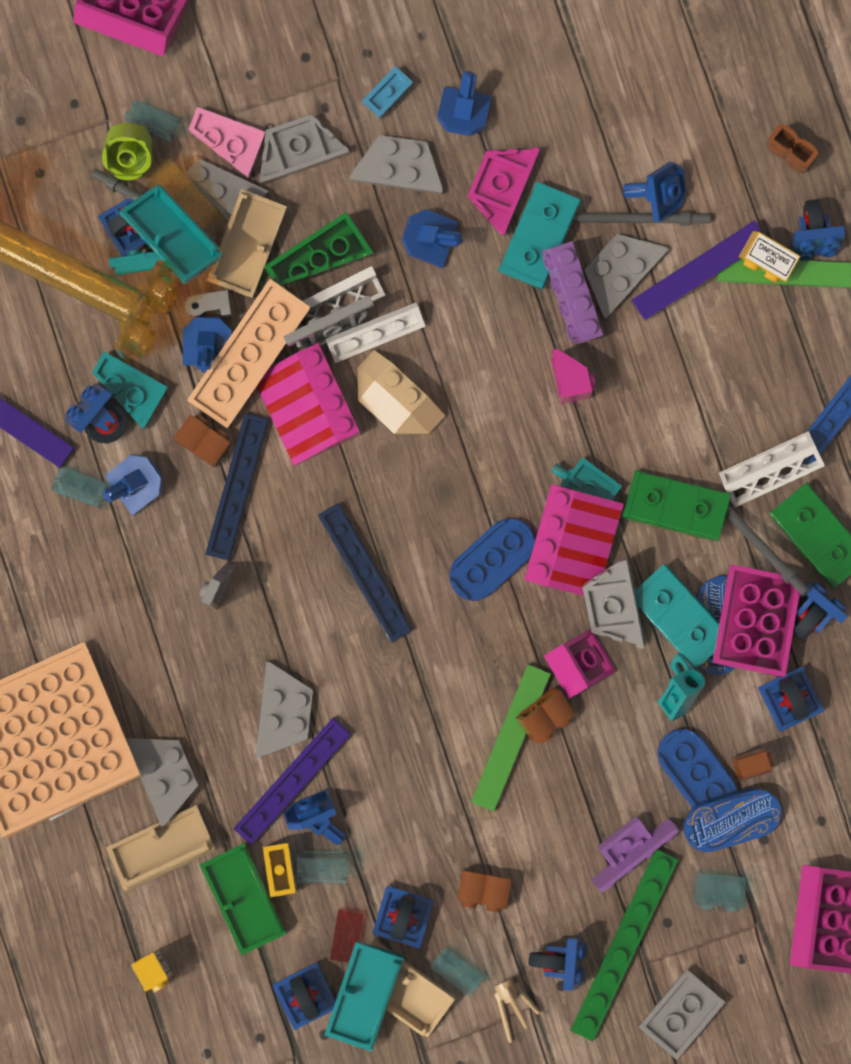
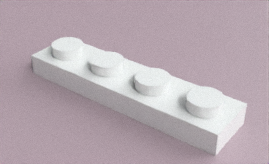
M415 302L325 340L334 362L337 363L426 326L419 307Z

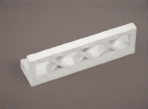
M371 266L303 300L311 306L305 317L316 318L320 307L324 305L333 308L339 307L341 297L346 294L356 297L355 302L359 298L366 297L360 295L362 288L372 281L378 291V294L371 297L372 301L375 302L385 297L386 295L373 267ZM359 288L358 293L352 292ZM337 299L336 305L330 303Z
M808 431L719 472L726 492L731 493V502L734 507H737L825 465ZM813 454L817 460L808 465L801 464L804 458ZM792 467L789 474H779L782 468ZM763 477L770 478L767 484L763 486L757 485L759 479ZM741 487L747 488L746 493L737 498L732 492Z

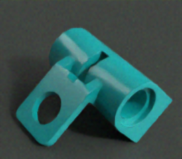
M681 653L676 654L670 664L671 669L676 675L671 678L670 684L657 702L671 722L689 712L705 685L703 675L699 671L693 670ZM678 663L683 665L685 671H680Z

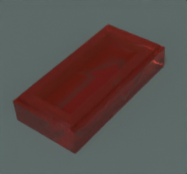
M338 910L330 960L349 963L356 941L359 940L363 913Z

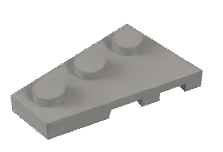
M228 561L211 578L210 583H204L200 592V596L203 597L201 602L215 610L217 609L237 565Z

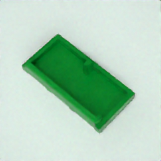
M635 470L623 518L719 542L731 493Z
M806 482L770 512L769 515L833 590L851 575V533Z
M245 843L200 864L241 955L287 934Z

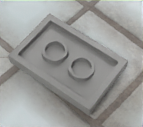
M686 969L638 1027L672 1057L678 1060L726 1002Z

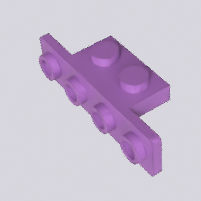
M635 816L597 847L610 865L593 877L591 881L600 892L611 888L622 876L633 871L637 864L645 858L652 856L661 845L671 841L674 835L679 832V829L670 819H667L649 833Z

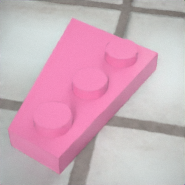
M197 107L189 127V132L249 179L266 132Z

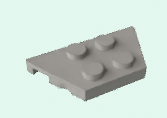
M311 114L266 130L259 180L262 185L348 155L349 150Z
M379 135L350 175V181L441 195L443 193L428 143L424 141Z
M616 234L585 268L584 273L590 283L592 293L604 320L611 315L668 252L666 247Z
M370 295L345 307L339 306L334 308L325 317L313 318L308 322V325L283 337L288 346L296 343L298 348H308L318 343L321 347L327 344L325 339L361 325V321L367 316L365 309L372 307L374 303Z
M624 557L584 583L582 588L592 633L600 636H609L619 642L624 640L637 644V648L642 649L645 648L646 643L629 558Z
M266 662L256 757H263L308 740L313 690L270 662Z
M127 738L142 775L140 778L159 823L163 828L174 814L182 808L185 801L198 789V783L179 740Z

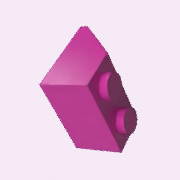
M553 349L550 358L561 405L590 399L592 391L596 387L593 373L588 374L587 367L559 349Z
M591 629L544 655L568 698L573 697L616 672Z

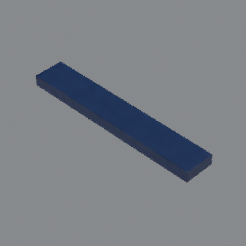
M248 413L244 414L205 555L230 561L269 419Z
M337 503L318 514L319 519L390 642L393 643L412 632L410 625L340 504Z

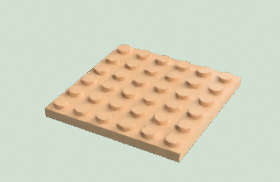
M85 642L0 680V833L2 838L6 839L142 776Z

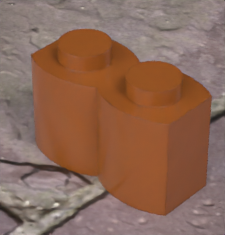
M783 124L777 126L766 142V146L772 154L785 159L787 164L799 173H805L819 154L810 142L799 139L793 129Z
M199 414L196 417L189 415L173 439L215 468L231 446V443L228 441L230 436L219 428L216 431L208 427L210 422Z
M552 688L540 696L535 703L520 712L516 719L530 740L538 744L549 741L553 737L552 733L557 728H564L572 721L571 718L576 713L559 689Z
M764 748L732 757V763L739 781L772 772L771 767L774 766L771 752H766Z
M462 870L457 900L462 901V906L476 908L477 904L486 905L487 911L501 913L502 908L507 909L512 879Z

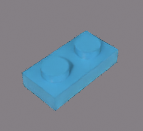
M395 66L362 100V103L381 119L412 87L413 82Z

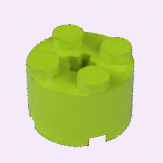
M121 123L110 127L105 137L102 153V162L107 171L109 169L115 177L122 180L138 179L146 170L148 171L153 153V140L148 129L144 125L134 123Z

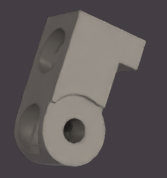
M228 290L193 295L185 302V310L191 318L221 313L223 319L233 318L231 297Z

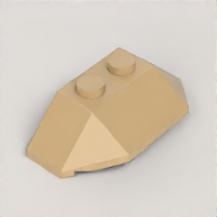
M373 350L357 367L358 401L393 434H430L446 417L418 386L377 351Z

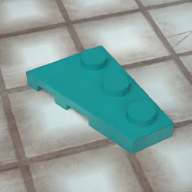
M103 352L92 371V374L139 426L145 430L169 388L106 352Z

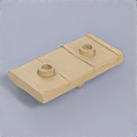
M241 189L219 246V251L223 254L222 258L212 265L206 281L253 298L287 206Z
M197 805L174 815L163 828L160 823H157L106 847L125 893L153 879L155 880L172 870L185 866L202 856L217 851Z
M375 938L370 944L390 951ZM403 959L386 1011L421 1036L425 1035L428 1037L451 1006L456 996L446 991Z

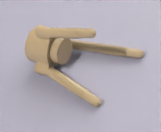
M511 978L494 987L497 992L494 994V997L499 1006L509 1043H512L513 1039L503 1000L505 1004L511 1003L525 1029L528 1028V1024L515 1000L519 997L518 994L536 1014H540V1010L522 990L519 983H514Z

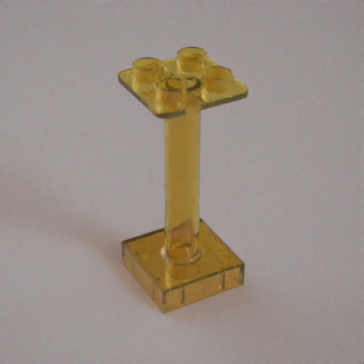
M0 220V262L119 320L120 333L114 345L115 351L127 363H130L135 355L146 358L157 336V332L151 329V323L157 311L167 315L179 294V288L174 286L175 280L166 262L159 259L148 279L139 286L134 287Z

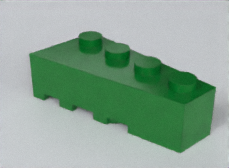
M345 212L265 265L264 269L272 280L284 287L372 256L373 251L347 212Z

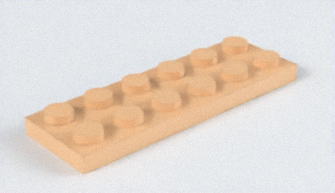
M269 279L213 361L211 369L207 370L187 401L224 427L229 428L286 345L283 336L297 329L311 306L274 280Z

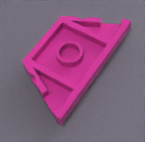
M539 148L486 151L468 198L502 236L507 231L540 152Z

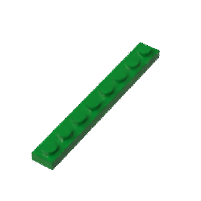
M657 849L655 850L570 1031L592 1042L594 1041L678 859Z

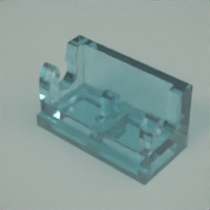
M134 99L131 101V109L129 112L126 111L124 116L126 123L144 125L149 133L169 141L173 140L181 118Z
M62 467L56 475L51 491L100 509L104 500L103 491L109 487V483Z
M298 851L296 883L347 884L348 853Z

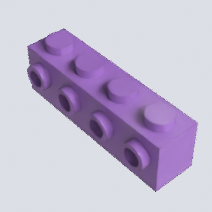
M573 241L542 250L543 262L549 272L551 287L554 293H556L559 302L558 308L564 318L566 333L572 344L583 343L602 336L603 333Z

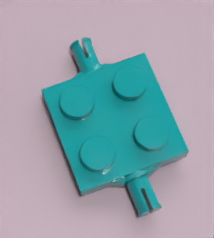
M583 457L569 472L558 463L551 470V472L563 479L561 486L613 501L615 495L622 487Z

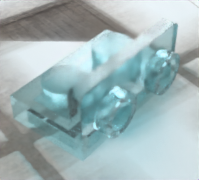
M696 873L693 903L699 904V909L714 910V905L724 906V911L739 912V908L746 907V903H744L746 877Z

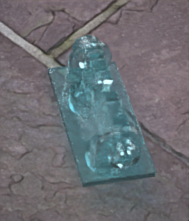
M445 947L430 966L432 970L469 997L477 990L484 978L482 974Z

